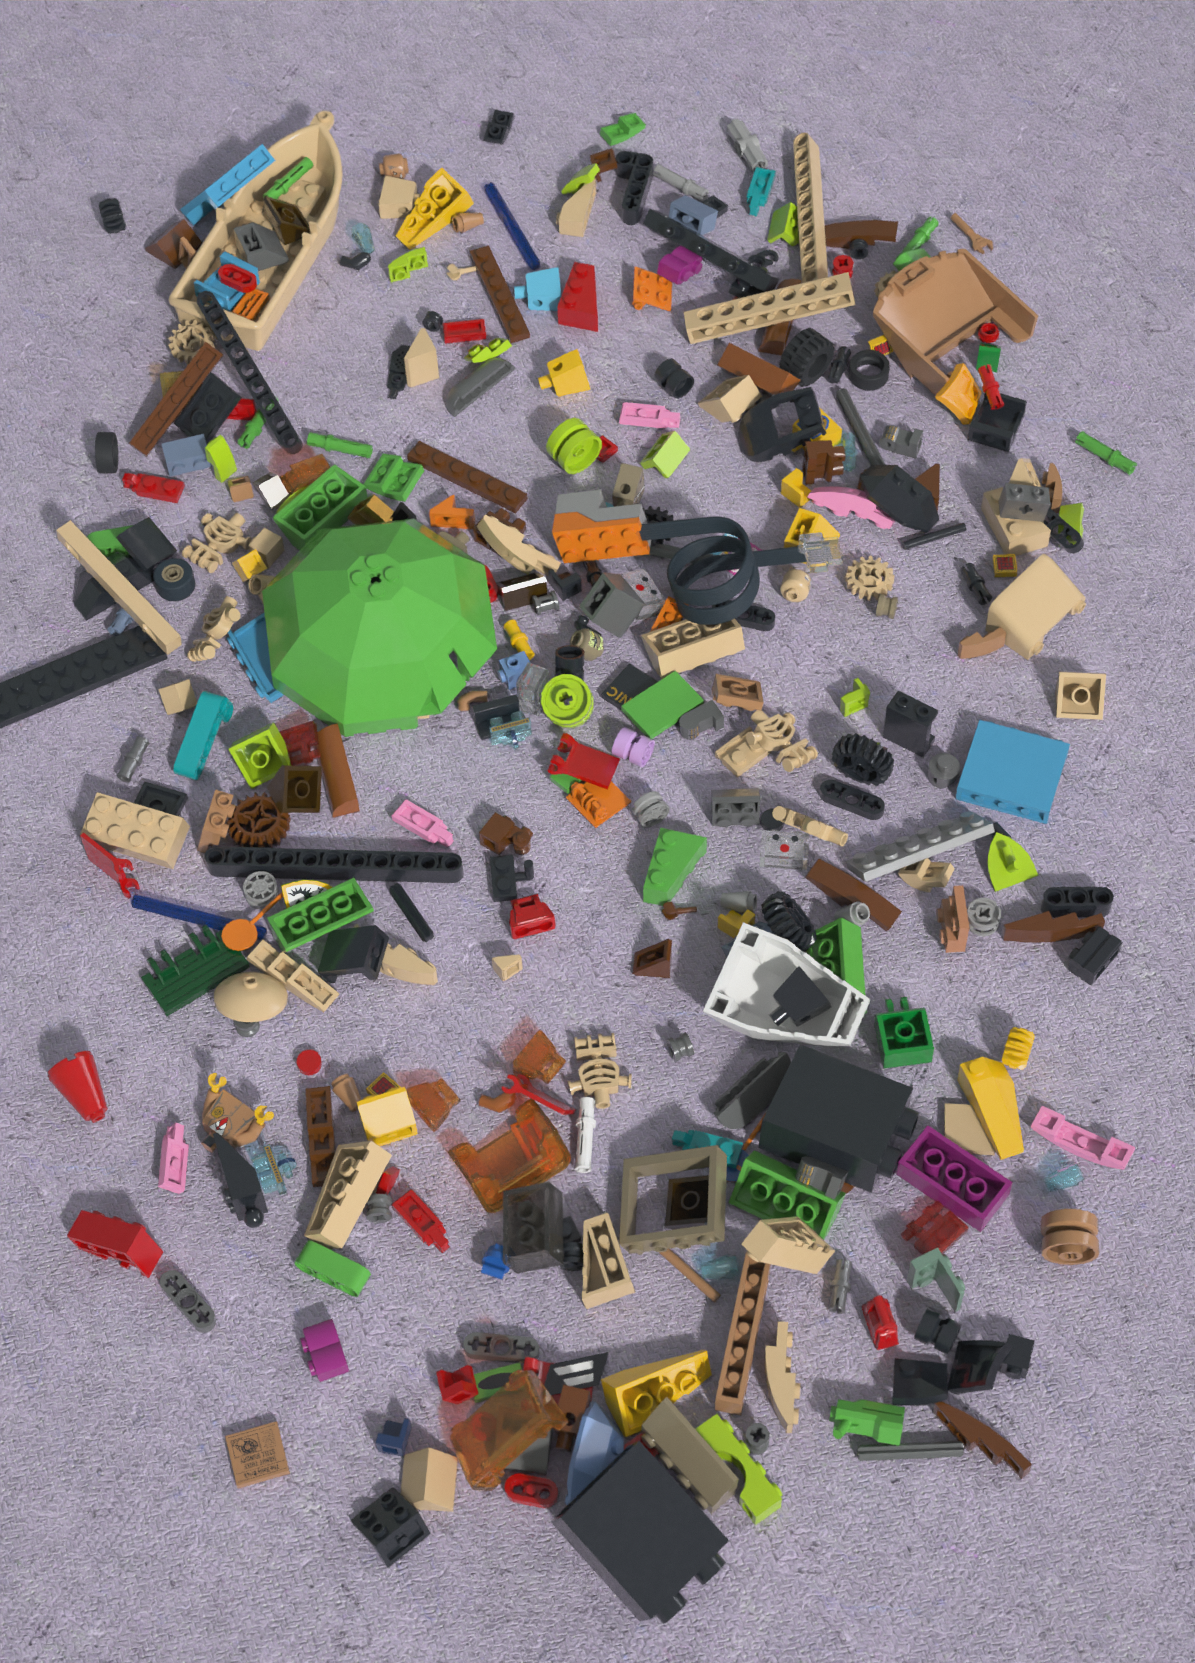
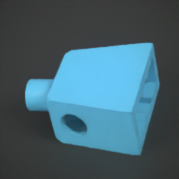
M558 267L527 273L526 285L514 286L515 299L527 298L530 310L557 311L561 299Z

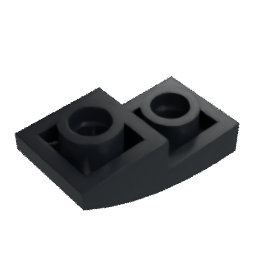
M495 110L492 121L488 123L483 140L503 145L514 122V113Z

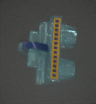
M518 711L511 715L512 722L504 724L501 717L490 719L491 727L489 730L492 746L503 743V746L512 744L514 750L519 749L518 742L526 740L525 737L532 735L530 718H526L522 711Z
M270 1144L263 1146L264 1152L252 1158L257 1173L268 1169L272 1172L270 1175L259 1178L263 1191L266 1194L278 1190L280 1195L286 1194L287 1190L281 1174L285 1173L286 1178L293 1177L292 1170L297 1166L296 1160L294 1158H287L285 1153H281L278 1155L280 1161L276 1162Z

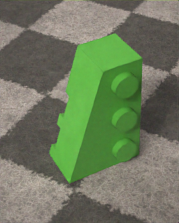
M660 828L643 886V902L663 906V904L673 899L683 885V881L695 869L699 859L706 854L707 837Z

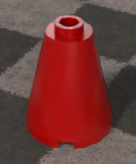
M81 1051L74 1054L75 1059L68 1061L65 1058L55 1064L48 1071L47 1076L49 1081L85 1121L95 1123L106 1116L105 1112L108 1108L94 1056L91 1051Z

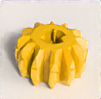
M1013 1027L1006 1041L1002 1063L1010 1068L1023 1070L1030 1056L1035 1038L1034 1033L1022 1027Z

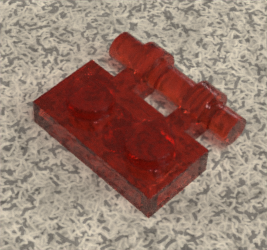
M314 721L279 731L285 741L291 766L301 763H312L313 759L321 757L319 749L311 751L310 748L319 744L317 725ZM301 750V754L292 757L293 752Z
M936 1201L931 1206H926L922 1210L923 1214L915 1221L911 1220L906 1225V1229L901 1233V1236L906 1241H909L913 1236L919 1238L914 1243V1248L922 1255L936 1248L943 1255L969 1229L951 1210L942 1216L939 1212L944 1207L939 1201ZM929 1221L935 1223L928 1231L923 1228Z

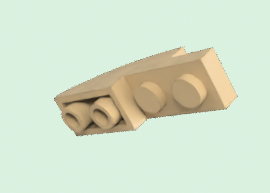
M484 515L478 523L477 527L489 545L518 570L529 575L535 569L548 576L549 570L553 569L555 572L558 570L561 562L555 560L549 554L541 553L530 544L522 543L524 534L520 533L516 528L508 527L499 522L497 518Z
M387 944L380 972L411 983L435 985L438 982L436 968L431 962L421 960L417 953L409 947L406 949L401 944H398L393 950L391 945Z
M778 1321L776 1346L765 1347V1376L769 1398L776 1416L786 1433H792L793 1424L798 1425L799 1408H794V1399H800V1383L795 1382L796 1373H790L791 1357L786 1356L787 1348H792L793 1332H788V1322Z

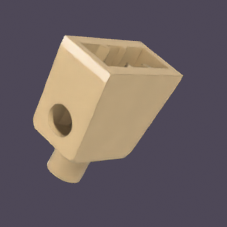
M385 176L379 200L380 218H406L407 215H410L415 207L416 199L421 196V194L417 193V184L414 181Z

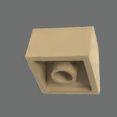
M745 375L725 379L697 404L720 422L731 421V423H734L742 417V413L745 410L752 409L762 395L751 377Z

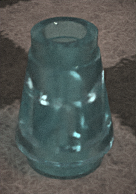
M365 223L354 225L351 229V237L363 252L373 253L375 247L370 227L366 226Z
M1067 1162L1048 1175V1177L1043 1178L1049 1192L1078 1186L1079 1182L1084 1180L1076 1162L1071 1164Z
M728 1253L702 1263L701 1272L703 1279H734V1276H739L737 1256H730Z

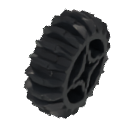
M857 733L842 736L835 744L831 758L834 766L839 768L838 771L840 773H844L846 777L859 783H865L868 786L870 784L875 786L884 784L892 774L895 761L892 758V754L887 752L888 748L881 746V742H876L873 738L869 739L865 735L859 736Z
M777 891L768 896L761 904L764 919L768 923L767 926L770 927L772 933L776 936L789 940L801 951H806L815 943L816 931L814 930V925L810 922V918L803 911L801 905H798L789 894Z

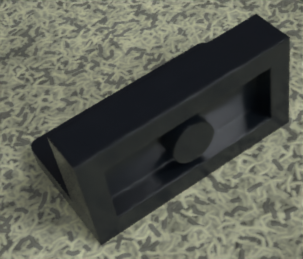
M517 694L472 706L474 721L481 740L508 734L510 730L519 731L525 728L524 724L493 732L491 730L493 727L523 720Z

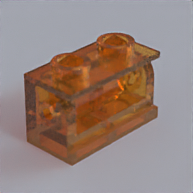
M319 454L291 464L289 466L291 470L279 478L289 496H291L297 490L309 484L311 485L330 468V465L323 454Z

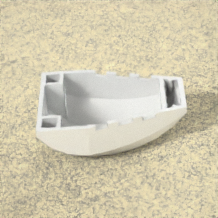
M743 923L703 1012L733 1030L756 1039L808 1045L851 1046L870 999L846 981L837 977L828 968L819 964L807 953L801 951L789 940ZM800 966L829 1000L832 1007L800 1026H796L790 1018L777 1026L769 1017V1014L779 1007L773 998V994L793 971Z

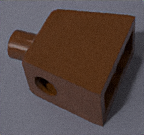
M563 1385L553 1426L554 1433L559 1434L556 1449L571 1452L574 1438H577L582 1416L591 1402L590 1391ZM568 1419L575 1420L571 1426L565 1425V1422Z

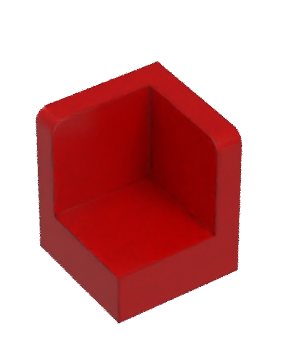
M466 1365L454 1372L442 1369L436 1372L443 1401L458 1405L479 1394L472 1366Z

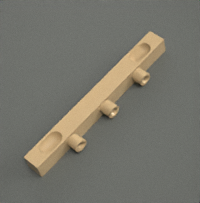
M71 520L56 530L58 540L167 655L182 645L181 636Z

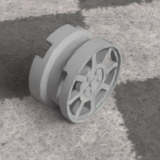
M656 791L641 796L633 804L635 808H632L633 814L645 828L660 823L670 810L660 793Z
M254 872L244 881L243 890L246 901L255 909L263 910L279 895L276 880L268 872Z
M977 898L969 904L967 915L970 932L977 936H989L997 931L1001 918V909L994 900Z

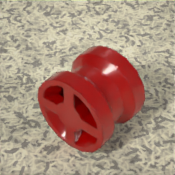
M847 255L835 257L833 260L832 276L848 272L851 279L853 275V259Z

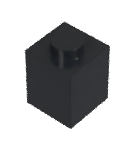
M1008 1334L1006 1342L1012 1345V1350L1002 1362L1000 1372L1012 1379H1026L1035 1340Z

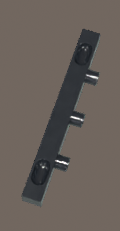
M649 209L643 222L644 225L763 292L775 290L780 278L657 210Z

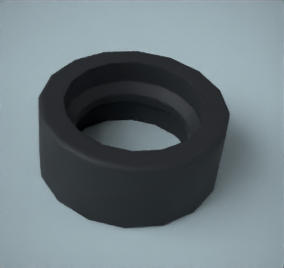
M875 350L857 352L852 356L849 363V379L851 383L865 391H874L883 387L889 378L890 365L887 357ZM863 365H874L881 369L882 372L874 376H866L858 372L857 368Z
M98 432L96 434L95 461L97 471L100 474L117 472L118 441L115 432Z

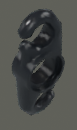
M764 250L750 256L747 261L760 263L761 267L766 268L773 264L772 260L765 258L766 256H773L774 262L778 261L779 256L773 250Z

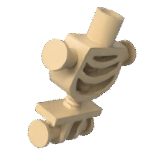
M210 513L205 514L201 519V523L206 525L204 527V535L208 545L206 546L193 539L191 541L192 546L187 545L182 552V556L184 558L189 557L190 561L194 564L198 563L200 568H207L209 573L215 572L218 564L220 566L223 564L220 553H232L239 545L243 546L245 550L249 549L248 545L252 538H244L240 528L245 523L244 517L239 513H235L227 521L220 516L213 519Z
M226 596L220 608L213 609L211 613H207L203 617L204 623L201 630L206 634V637L193 641L195 647L191 648L187 653L190 661H202L212 659L215 656V649L221 646L216 640L225 636L232 627L233 622L240 619V612L235 608L238 603L235 599Z
M756 710L752 714L751 719L757 726L754 732H747L746 740L748 744L755 745L758 741L765 750H782L776 762L778 764L782 762L785 771L791 772L794 770V767L799 768L803 764H807L810 759L814 760L817 758L818 753L815 747L808 746L805 750L808 743L806 738L793 745L791 744L790 740L795 732L793 726L795 717L793 714L787 712L783 717L777 714L771 718L761 710Z
M777 806L773 810V817L787 825L799 828L801 831L839 846H844L847 842L848 834L838 828L782 806Z
M611 1033L609 1036L598 1034V1039L591 1040V1035H587V1038L582 1039L574 1037L577 1061L592 1060L581 1065L578 1081H567L569 1092L571 1095H574V1092L582 1090L585 1097L594 1096L596 1108H608L610 1106L609 1094L618 1093L619 1086H628V1089H631L632 1074H629V1076H619V1066L616 1062L602 1059L617 1056L614 1033ZM598 1044H599V1047H597V1048H592V1045H598Z

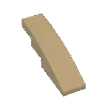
M264 940L247 956V960L260 971L276 978L285 986L286 990L323 1013L340 994L304 964L299 965L283 951L279 953Z

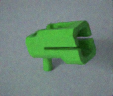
M838 1399L837 1406H831L829 1418L830 1422H834L833 1436L836 1439H841L849 1432L871 1436L877 1442L900 1446L905 1407L864 1399L855 1401Z

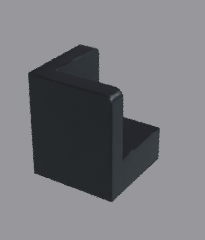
M553 569L548 571L549 584L562 601L582 592L581 577L577 572L572 575L569 572H564L558 576Z

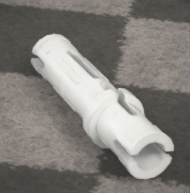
M590 1097L579 1099V1118L576 1119L578 1137L575 1170L579 1173L591 1172L592 1138L596 1121L594 1119L595 1100Z

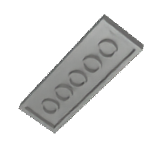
M965 812L960 814L959 818L941 821L938 823V826L933 828L920 829L915 835L899 837L896 839V842L889 845L882 844L876 846L873 851L868 853L855 854L852 859L846 861L849 871L867 882L995 831L993 823L974 812Z

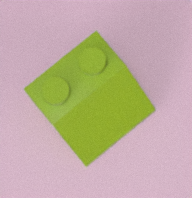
M274 722L234 741L229 747L231 755L251 789L273 779L282 765H291L285 741Z

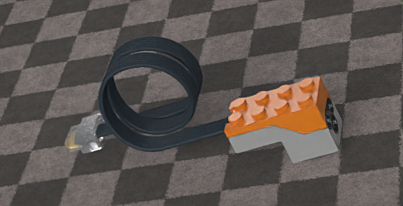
M601 490L558 494L552 534L563 563L648 555L651 540L710 533H726L735 536H710L693 541L682 547L668 564L667 578L678 610L686 620L696 624L712 625L725 623L743 614L751 606L758 593L760 584L758 567L807 562L805 572L808 574L827 572L829 565L843 564V554L838 536L824 538L822 532L800 534L799 546L752 551L746 531L739 523L729 518L713 516L648 523L641 504L607 507ZM716 552H733L731 554L715 555L701 559L688 566L677 578L680 571L698 557ZM739 569L730 580L720 586L703 590L688 589L691 584L708 574ZM746 586L744 591L736 599L723 606L705 609L693 608L688 606H710L723 603L736 596Z

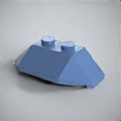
M595 1401L590 1402L581 1419L569 1465L568 1494L565 1498L567 1505L624 1450L623 1436L609 1414Z

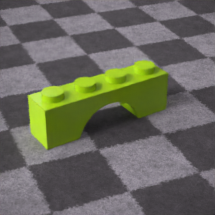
M715 1414L695 1428L722 1460L732 1463L741 1471L745 1480V1486L739 1496V1505L755 1526L781 1507V1496H783L781 1490L774 1482L770 1483L764 1476L766 1472L763 1466L758 1461L754 1462L748 1455L750 1453L748 1447L742 1440L738 1441L732 1434L734 1430L726 1419L721 1420L718 1414Z

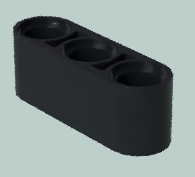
M1050 887L1044 892L1041 911L1042 913L1049 911L1052 918L1074 912L1078 918H1087L1100 913L1105 917L1110 913L1114 895L1106 887Z

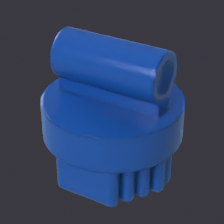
M497 1243L489 1246L482 1258L483 1266L481 1273L502 1280L512 1264L513 1254L508 1247Z

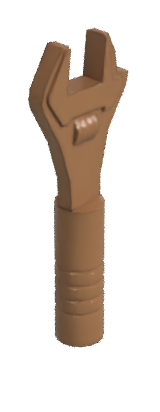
M957 213L951 216L950 219L970 238L974 251L977 250L979 253L984 254L982 248L988 246L991 251L993 250V242L976 234Z

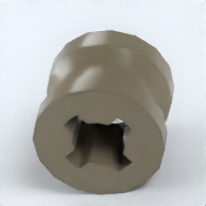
M880 594L876 616L886 615L889 619H894L898 597L888 598L886 595Z

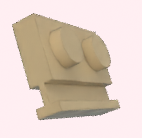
M750 726L715 751V757L719 758L722 764L737 778L772 753V751L761 747L758 741L755 745L748 744L746 734L752 731Z

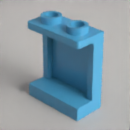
M225 251L220 255L221 266L226 264L236 265L253 273L256 276L257 285L260 283L257 267ZM219 268L204 282L199 280L194 282L196 297L203 291H210L214 294L222 308L229 312L236 307L245 295V293L220 282L218 276Z

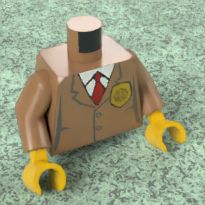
M212 1073L208 1077V1084L212 1088L208 1089L202 1112V1124L208 1136L201 1144L211 1153L217 1148L213 1134L219 1133L235 1149L236 1147L255 1142L265 1126L264 1122L270 1121L274 1117L273 1112L270 1111L264 1116L267 1106L260 1105L254 1111L224 1089L220 1092L219 1087L225 1086L227 1080L225 1076H221L217 1084L215 1081L217 1073Z

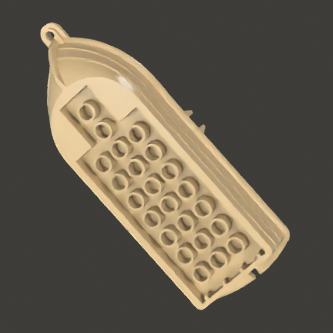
M318 112L309 126L288 134L270 146L267 150L275 161L232 195L231 198L227 199L224 202V209H216V223L169 296V303L175 307L182 326H185V321L187 320L189 324H192L194 320L197 321L198 325L203 322L206 327L210 328L214 338L218 339L196 302L194 282L196 280L204 282L221 266L220 255L224 251L243 260L236 247L233 228L256 223L275 231L268 220L263 202V194L274 185L277 179H281L304 157H308L314 165L313 168L306 172L289 188L285 195L282 194L277 200L298 206L309 224L310 234L303 232L302 239L285 246L276 233L289 258V262L258 271L260 283L256 289L269 293L270 299L253 321L232 313V311L224 310L246 348L255 351L263 348L332 233L336 223L339 194L342 185V163L338 147L329 132L334 124V115L331 112ZM206 302L204 307L210 306L211 304ZM218 318L215 324L220 323L223 318ZM228 335L225 341L231 340L233 335Z

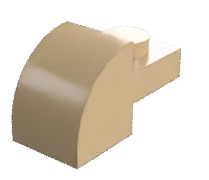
M929 858L900 868L898 875L911 887L924 892H930L932 887H946L954 867L951 863L931 862Z

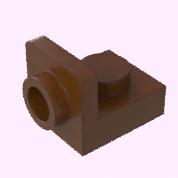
M613 148L590 155L591 164L597 163L600 169L595 175L598 182L602 181L600 173L618 168Z

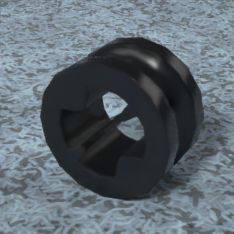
M862 239L853 240L850 243V256L857 260L867 257L868 243Z
M429 311L426 313L422 324L427 330L437 332L443 323V317L437 312Z

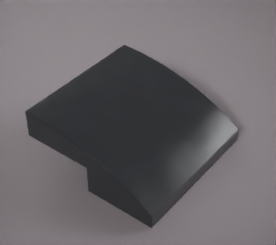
M150 517L136 523L116 537L144 572L156 567L162 560L173 556L177 552V549Z

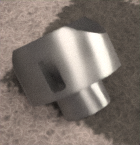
M947 753L936 754L932 757L928 767L929 782L939 789L953 784L959 777L960 763L958 759Z

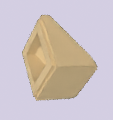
M520 955L493 957V970L502 981H506L523 969L522 957Z

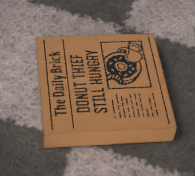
M277 1421L225 1436L238 1489L290 1474Z

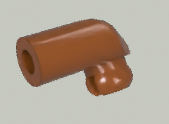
M503 1092L495 1098L482 1094L478 1105L501 1113L514 1105L516 1094Z

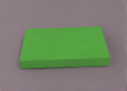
M675 670L623 704L621 710L646 737L653 739L679 722L683 714L703 705L704 700Z

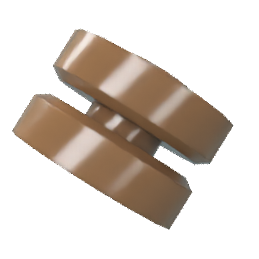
M1059 1209L1043 1215L1041 1218V1234L1044 1238H1042L1041 1253L1044 1259L1062 1265H1076L1091 1262L1098 1258L1099 1240L1096 1236L1099 1229L1096 1215L1080 1209Z

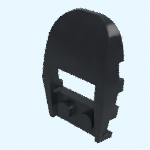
M812 387L778 393L759 403L744 415L739 425L738 437L741 449L747 459L753 462H765L772 460L773 456L779 454L786 456L792 453V449L800 445L804 447L805 442L811 441L810 438L820 432L822 435L827 434ZM788 401L790 403L794 402L802 430L779 438L772 409Z

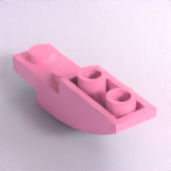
M828 486L814 488L808 495V498L812 499L814 504L821 507L826 506L832 509L835 515L847 517L854 511L858 517L868 518L882 529H890L896 521L868 499L866 493L861 490Z

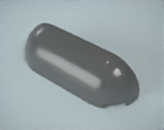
M492 358L485 361L449 390L446 397L447 411L453 417H456L515 370L514 365L502 358Z
M778 1052V1057L768 1061L765 1057L759 1060L715 1102L717 1108L713 1114L723 1126L730 1129L742 1128L772 1102L791 1064L787 1052Z

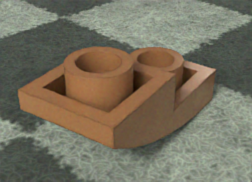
M1050 463L1048 472L1044 471L1042 484L1049 488L1050 503H1052L1051 509L1055 513H1059L1062 501V482L1055 464Z
M1000 627L995 631H989L984 637L978 632L971 636H966L959 643L957 656L960 659L974 658L996 651L1004 646L1006 632Z

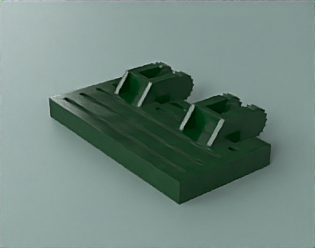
M207 925L201 927L203 935L209 941L204 946L193 932L188 935L191 943L198 951V955L190 948L176 956L174 963L165 949L160 951L161 959L168 966L162 971L152 957L146 959L158 979L155 980L149 972L142 976L141 980L166 1017L213 990L228 977L250 968L248 961L241 951L229 949L223 943L221 936L223 929L215 933V937Z

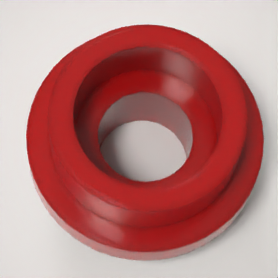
M985 323L979 329L978 337L985 343H993L999 338V330L995 324Z

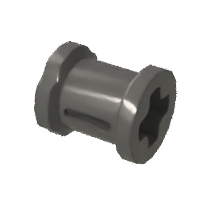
M554 590L544 596H532L537 616L551 609L559 610V602Z
M755 1423L746 1430L745 1444L750 1453L754 1455L763 1454L769 1447L770 1433L767 1427L761 1423ZM756 1436L761 1437V1439H759L758 1442L753 1441V1439H755Z

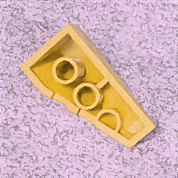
M441 167L426 182L420 198L416 199L415 207L411 214L407 215L396 237L411 250L450 224L453 216H456L457 213H464L474 202L469 193Z
M983 1056L961 1063L959 1065L957 1081L970 1105H972L999 1159L1003 1160L1023 1153L1024 1147L1014 1082L1004 1064Z
M704 1349L625 1369L601 1379L606 1405L623 1436L627 1437L641 1431L642 1424L666 1397L672 1403L676 1402L684 1394H690L708 1379L712 1373L708 1354Z

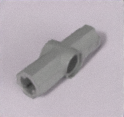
M739 119L732 120L727 126V132L734 141L738 156L740 158L744 157L752 171H755L756 167H767L768 160L760 149L757 136L755 134L751 135L743 121Z

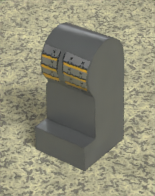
M893 425L886 426L879 440V445L884 450L916 459L922 446L923 430L914 429V432H910Z
M710 700L681 716L679 721L680 734L683 738L692 740L698 737L699 733L712 727L718 731L724 728V715L715 702Z
M805 1156L801 1158L795 1178L803 1184L813 1186L825 1192V1196L835 1200L842 1190L848 1171Z

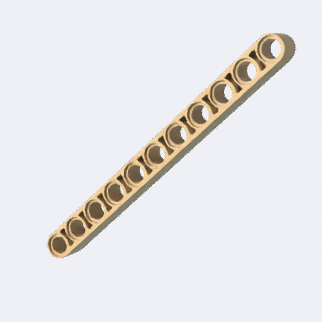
M803 132L794 139L793 148L802 283L828 277L819 146L808 133Z

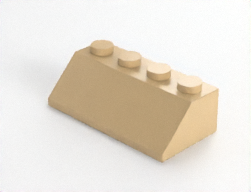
M685 619L641 635L653 668L662 679L675 670L677 673L692 670L697 666L714 662L728 655H734L745 649L742 627L735 619L712 625L696 624Z

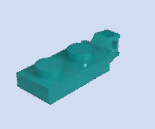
M756 167L747 193V204H750L749 215L757 216L760 206L765 207V204H767L776 177L775 170Z
M674 1130L671 1139L672 1145L682 1147V1150L717 1145L727 1155V1167L734 1169L737 1168L744 1147L743 1142L697 1130H689L688 1133Z

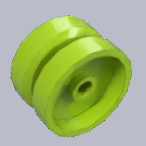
M575 417L567 419L553 430L546 444V452L568 474L580 473L588 468L595 461L602 448V440L580 418Z
M561 674L552 678L545 685L541 693V705L544 713L555 725L562 728H576L583 725L591 717L594 710V698L588 685L581 678L572 674ZM566 699H572V701H569V705L566 706L564 704Z

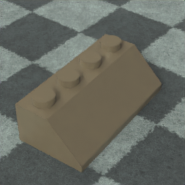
M666 1397L642 1424L641 1433L643 1435L641 1439L649 1449L654 1448L658 1451L660 1462L666 1469L671 1468L678 1475L676 1480L685 1490L690 1489L695 1495L694 1501L703 1511L707 1509L712 1514L736 1494L739 1479Z

